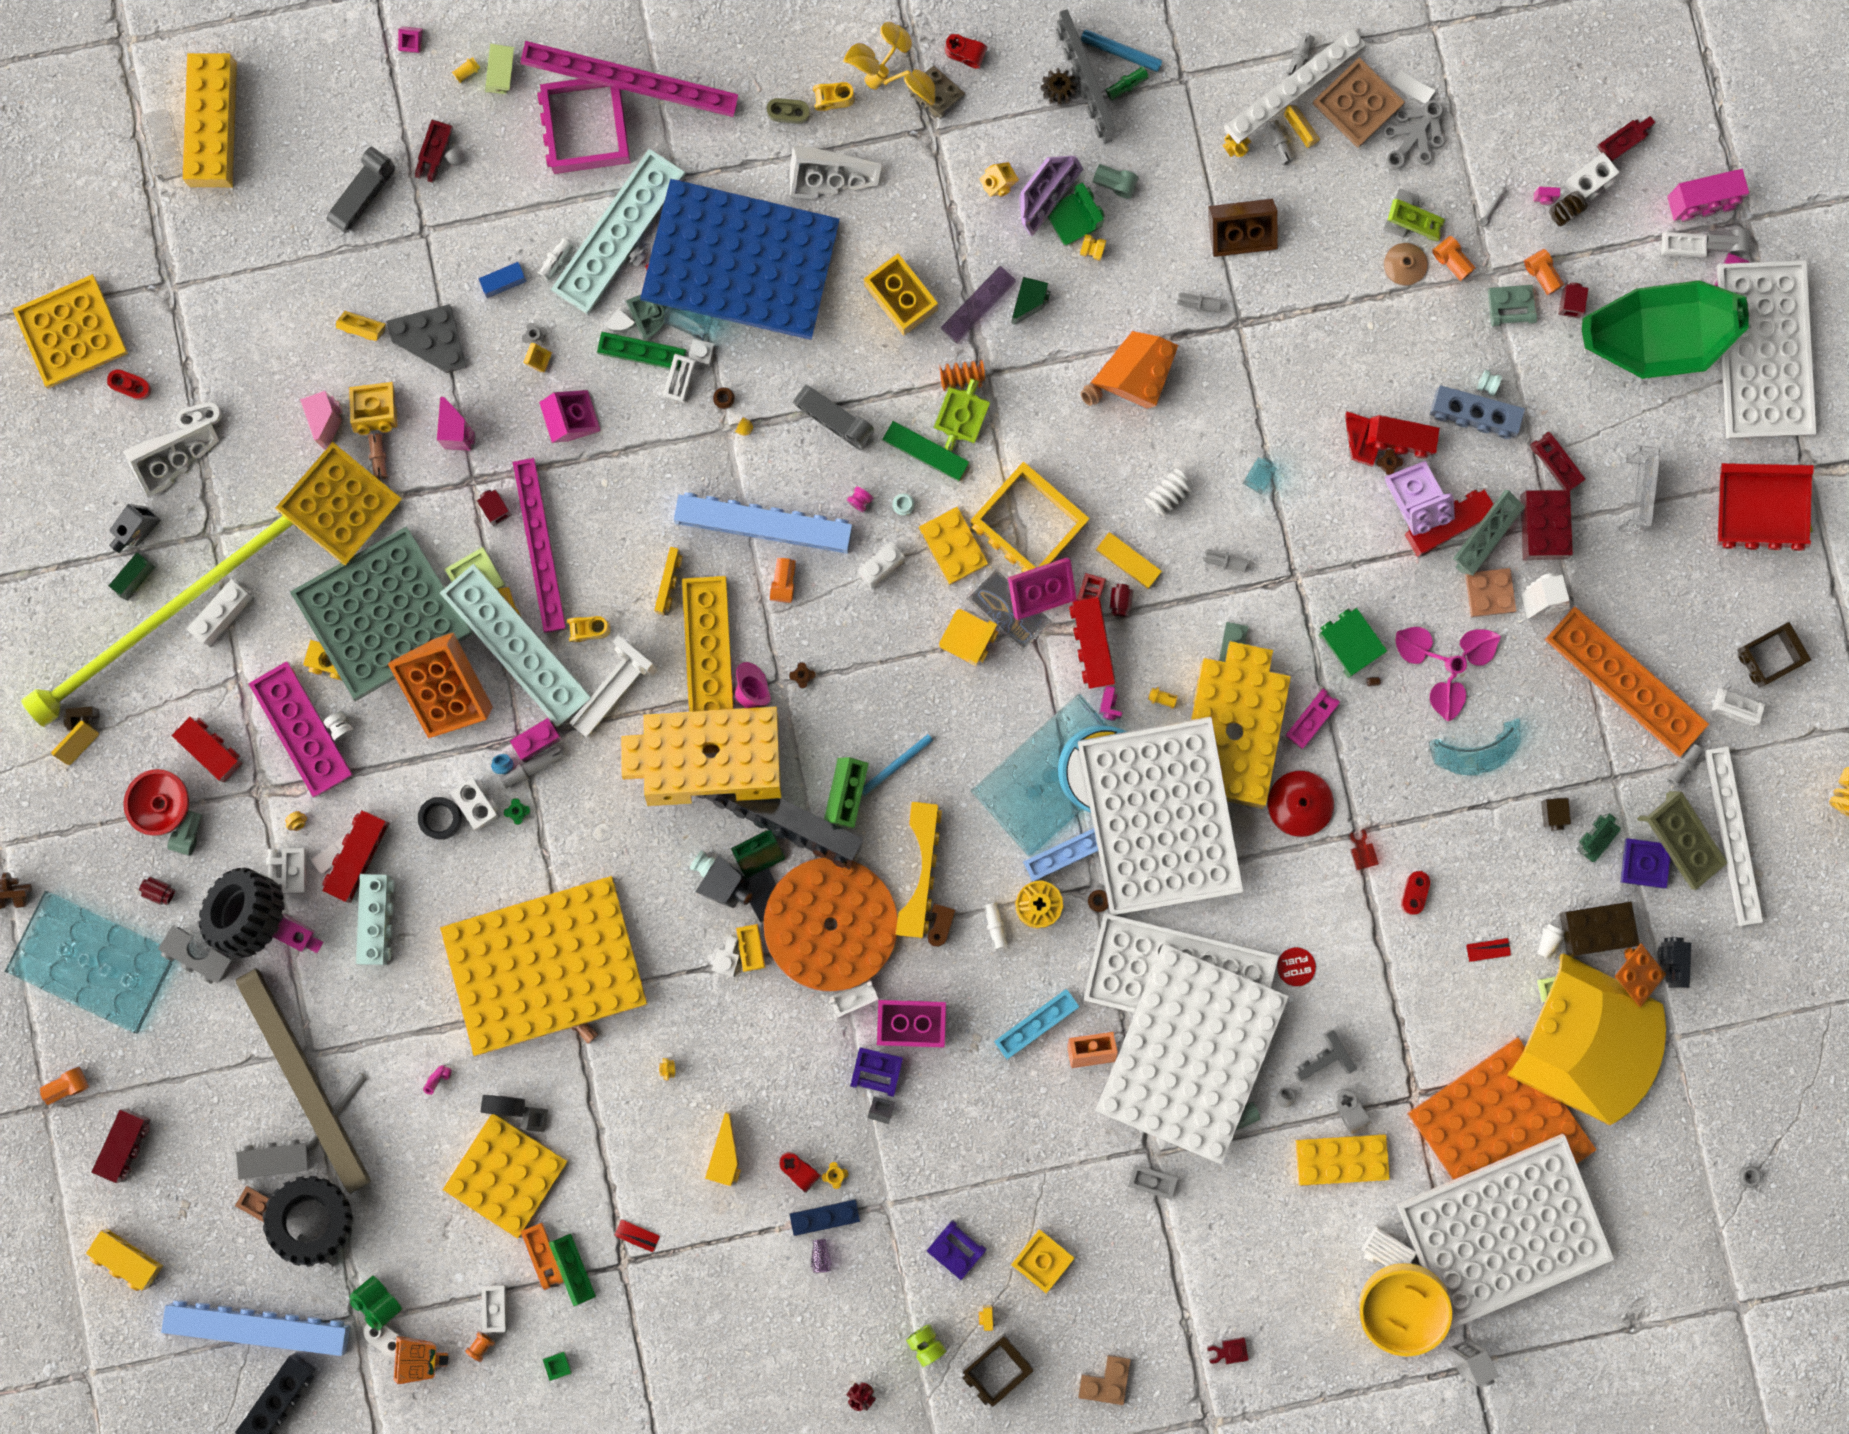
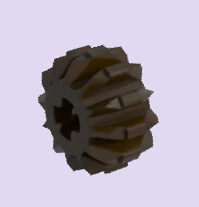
M1058 67L1056 74L1050 70L1048 71V77L1044 76L1042 78L1044 84L1041 85V91L1044 92V99L1050 98V104L1058 101L1057 104L1060 107L1062 100L1068 104L1070 103V97L1074 98L1076 96L1074 90L1077 89V83L1074 82V75L1068 76V70L1060 73L1061 70ZM1056 85H1061L1062 89H1057Z
M1574 191L1552 206L1549 214L1554 223L1556 222L1558 226H1563L1584 212L1588 204L1585 202L1586 200L1583 195L1578 191Z

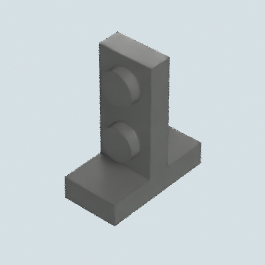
M1329 1030L1323 1034L1332 1049L1331 1051L1327 1048L1316 1055V1060L1311 1063L1309 1060H1306L1297 1066L1298 1070L1294 1074L1299 1081L1306 1079L1336 1060L1340 1062L1344 1071L1348 1074L1357 1070L1334 1030Z

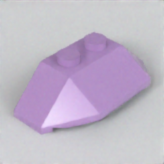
M1076 156L1047 157L1021 191L1019 197L1021 220L1030 236L1033 237L1083 171V167Z

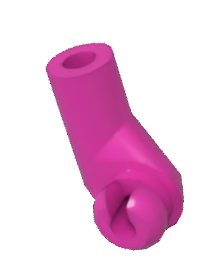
M440 1065L428 1078L423 1091L428 1095H432L441 1078L445 1080L450 1078L452 1069L446 1067V1065Z

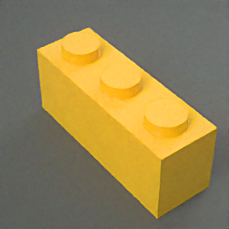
M109 1229L101 1230L85 1253L91 1257L90 1261L97 1266H105L109 1269V1274L118 1279L123 1278L128 1282L127 1285L135 1291L148 1289L163 1267L161 1263Z

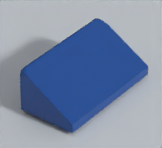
M519 262L478 278L487 298L527 282Z

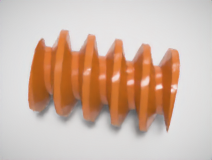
M980 360L979 366L976 365L975 361H971L970 367H968L966 362H963L961 368L955 362L953 369L950 368L948 363L945 364L944 370L939 365L941 386L944 392L947 391L948 385L956 388L957 384H959L961 390H964L965 383L969 385L971 378L979 381V388H981L983 381H985L983 360Z

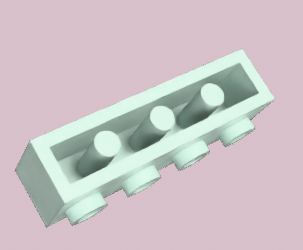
M360 874L356 964L387 965V961L391 960V947H388V939L392 937V925H389V917L393 915V902H390V895L394 893V880H391L389 875Z

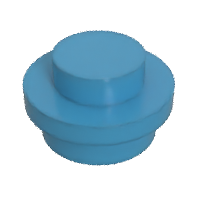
M506 754L495 756L491 764L492 771L497 774H506L514 766L513 760Z

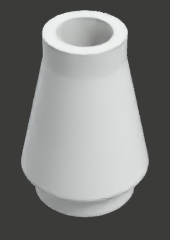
M1548 924L1547 928L1543 930L1537 953L1550 959L1552 953L1565 938L1563 937L1565 931Z

